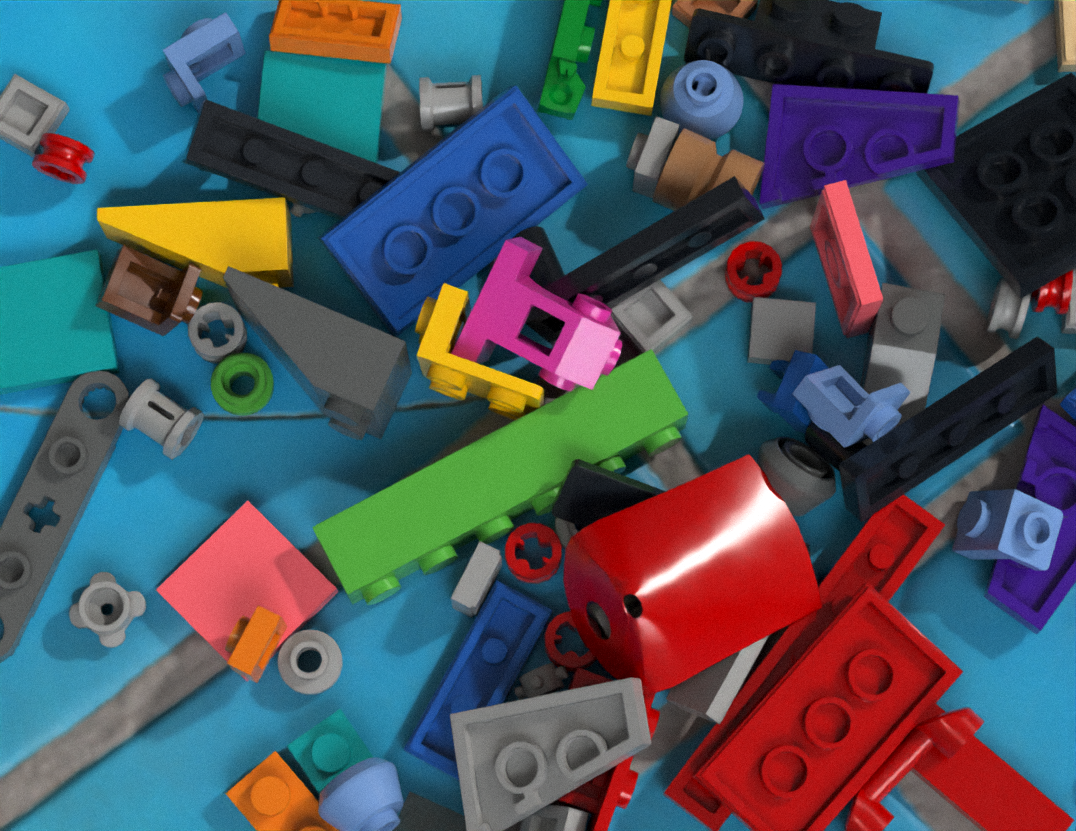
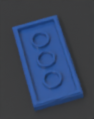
M512 85L317 238L390 334L398 337L417 322L427 297L438 299L443 283L456 288L462 286L498 257L505 240L512 239L517 233L526 228L537 226L588 184L518 87Z

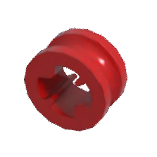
M44 133L39 141L40 145L44 148L43 153L34 156L31 163L32 166L39 172L54 179L71 184H83L87 177L86 172L83 170V165L93 161L94 151L83 143L69 137Z
M749 241L737 246L731 252L725 268V282L728 290L737 299L752 303L754 297L769 298L775 293L782 275V262L779 254L770 245L759 241ZM747 259L759 260L758 268H761L764 264L768 267L769 272L763 274L760 285L747 284L748 276L742 280L738 277L737 272L744 269Z
M1073 269L1031 293L1032 312L1041 313L1045 307L1050 306L1054 308L1056 314L1064 315L1067 313L1072 294Z
M527 523L517 527L510 534L505 544V561L508 569L516 579L524 583L540 584L548 581L557 573L561 565L562 545L559 537L550 527L541 523ZM537 538L541 548H551V559L542 558V565L544 567L530 569L527 560L516 559V549L525 550L524 540Z
M571 611L555 616L548 624L544 635L545 652L549 660L557 668L564 666L568 672H574L578 667L582 669L590 667L597 660L590 649L581 657H578L572 650L564 655L557 650L555 644L562 643V636L557 635V633L562 628L568 626L574 633L578 631L572 620ZM587 614L593 630L602 638L597 622Z

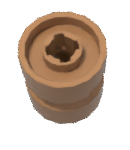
M684 128L665 163L652 202L675 211L734 176L753 196L765 163L734 149L720 156L717 154L714 141Z

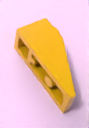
M285 197L97 208V221L108 239L179 269H183L189 262L201 267L199 277L227 288L223 276L228 266L279 288L294 287L291 214Z

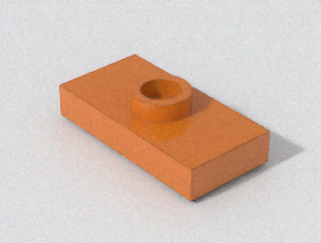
M279 0L269 34L271 51L391 64L402 21L401 5L362 0Z

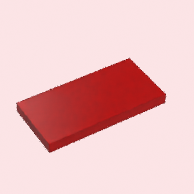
M865 583L691 776L750 831H824L963 671L869 583Z

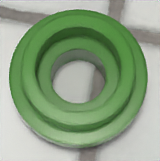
M235 353L221 360L215 367L211 377V391L218 405L225 411L240 416L250 415L260 411L270 401L274 391V378L269 366L260 357L250 353ZM241 376H248L254 380L252 391L245 395H238L232 391L234 381Z

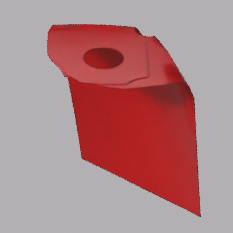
M750 454L666 492L595 521L570 537L565 549L563 582L572 620L575 623L580 639L592 651L605 670L617 680L630 677L641 679L643 695L657 693L674 687L747 646L822 608L813 566L799 527L783 498L775 491L764 471ZM631 594L638 598L642 607L640 617L633 618L628 613L623 602L624 596ZM589 601L597 603L607 615L611 628V634L608 639L598 636L590 625L586 611Z

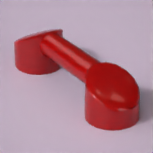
M963 707L941 713L917 724L854 795L844 831H883L895 816L880 802L933 746L950 759L977 732L985 721L970 707Z

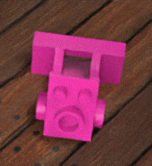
M522 237L505 240L451 354L481 364L489 360L496 344L542 367L539 376L558 388L573 391L576 384L593 390L600 374L607 376L611 373L622 349V341L618 339L621 332L611 317L612 309L600 301L583 294H577L574 303H571L542 288L529 276L543 248ZM533 305L565 322L553 349L535 342L520 333Z

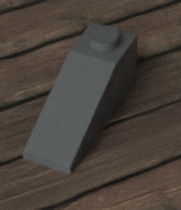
M882 283L880 290L883 302L869 329L860 386L869 395L872 392L898 383H902L910 391L909 396L897 410L902 417L894 427L896 428L926 407L937 353L945 294ZM870 438L863 441L867 445L873 443Z

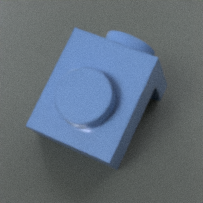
M225 12L213 20L211 18H204L193 23L183 32L180 40L163 49L171 71L162 75L181 107L191 102L196 111L199 112L201 103L204 100H208L199 82L246 54L239 31L228 14Z
M837 365L806 375L792 394L808 410L810 419L819 428L829 432L845 448L869 438L874 442L893 430L902 417L897 410L909 396L910 391L902 383H898L872 392L869 395L841 365Z
M1016 489L971 491L957 518L958 531L952 551L971 560L1011 559L1035 571H1045L1049 568L1063 513L1061 510Z

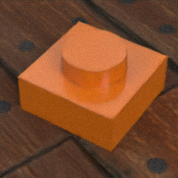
M258 605L251 619L243 615L238 620L225 647L226 651L232 653L227 664L235 673L258 683L288 627L282 617Z

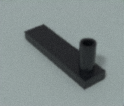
M204 100L201 103L182 160L183 163L197 167L202 171L211 172L279 198L285 197L287 201L339 220L400 173L399 171L209 100Z
M734 176L566 275L544 228L538 226L529 227L517 233L513 238L522 237L543 248L529 276L542 288L571 303H574L577 294H583L612 308L765 218L755 198ZM533 305L525 324L547 342L551 343L558 339L565 322Z
M1036 336L870 445L861 441L844 448L829 432L819 428L813 421L805 432V442L840 472L845 508L862 522L1056 395L1055 350Z

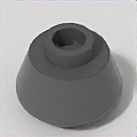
M785 436L767 440L761 445L757 464L764 471L775 491L783 498L792 516H804L831 498L836 492L835 472L832 466L808 445Z

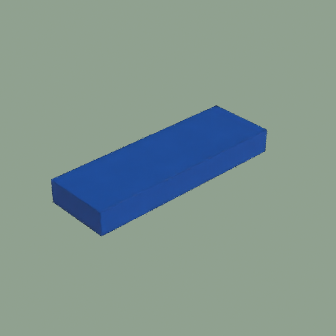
M496 581L409 738L404 751L459 781L450 714L505 703L551 619L553 610Z

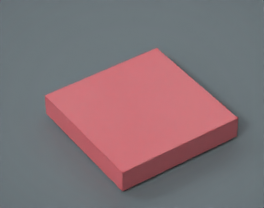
M843 180L824 185L810 224V229L843 335L851 338L869 332L883 302V296L847 182Z
M246 501L156 589L227 662L232 653L226 651L225 647L234 626L243 615L251 619L258 605L281 616L288 626L272 655L273 657L290 636L301 630L338 593L337 588L249 501Z

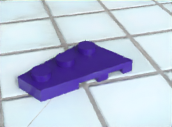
M773 84L759 205L762 209L819 196L824 185L846 180L848 188L953 163L960 105L959 96Z
M1042 405L1038 410L1015 489L1055 507L1063 513L1051 562L1047 570L1035 571L1011 559H994L984 597L1035 634H1038L1043 629L1076 582V427L1045 405Z

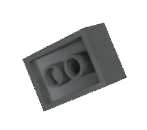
M228 266L223 279L237 311L319 410L330 418L328 425L337 432L353 439L363 440L365 433L382 439L412 374L406 342Z

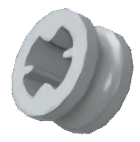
M1000 277L990 305L986 332L994 333L997 329L1001 328L1008 331L1009 338L1017 339L1026 318L1031 293L1020 299L1004 278Z
M221 302L208 303L195 312L188 324L190 341L196 353L205 361L218 364L227 356L244 351L247 343V330L239 312L230 305ZM214 320H221L225 328H234L233 336L226 334L225 337L228 343L221 347H215L210 338H201L203 331L211 332L208 323Z

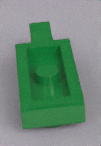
M563 0L537 112L573 120L586 88L576 72L578 66L575 62L587 64L595 33V28L584 24L589 5L600 8L602 0Z

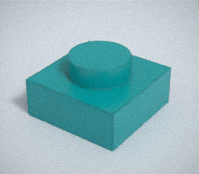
M341 709L287 745L319 795L326 785L343 771L363 760L373 758Z

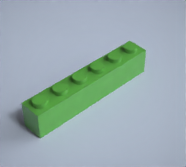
M650 349L614 368L609 375L605 376L602 374L599 376L593 390L580 386L312 528L352 605L362 599L365 600L367 605H373L399 591L401 585L398 580L421 569L424 575H429L450 565L458 558L455 550L476 539L479 542L489 544L505 536L514 529L511 520L534 509L538 516L552 511V504L573 460L580 459L620 474L627 468L623 461L644 450H646L649 457L655 456L677 444L682 439L679 431L686 428L689 414L653 350Z

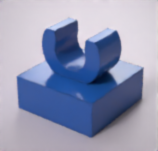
M795 350L790 363L785 360H774L770 364L769 368L782 379L776 393H769L759 390L757 398L770 411L779 414L795 431L805 433L812 420L808 415V410L792 393L806 375L828 369V367L817 355Z

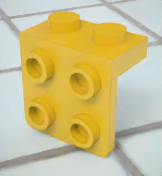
M443 283L438 299L426 298L415 328V333L420 334L418 342L420 347L416 356L423 376L431 380L430 389L457 400H465L467 392L486 398L490 401L489 410L512 420H517L526 415V413H530L544 405V389L542 387L451 354L471 313L468 291Z

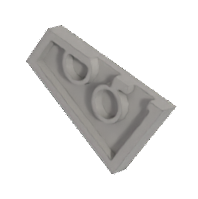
M630 677L450 714L466 830L504 831L652 745L641 679Z

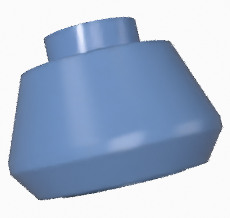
M708 60L692 61L679 66L666 78L661 89L660 108L664 119L680 124L679 135L686 128L712 140L729 132L738 122L743 108V92L738 80L727 68Z
M373 757L363 760L343 771L321 791L318 814L323 820L339 831L394 830L401 821L397 813L404 805L395 765L392 762Z

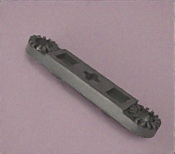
M94 371L85 373L70 386L0 528V618L4 624V634L0 641V663L9 656H12L17 646H19L24 631L31 617L34 616L123 430V427L119 424V418L131 395L124 383L117 376L109 372ZM95 388H105L106 390H111L116 396L114 410L103 419L95 420L86 417L82 411L84 397L89 395L88 392L95 391ZM48 501L55 502L52 511L60 518L58 524L55 527L45 525L40 533L34 532L36 523L29 517L31 509L33 507L43 509Z

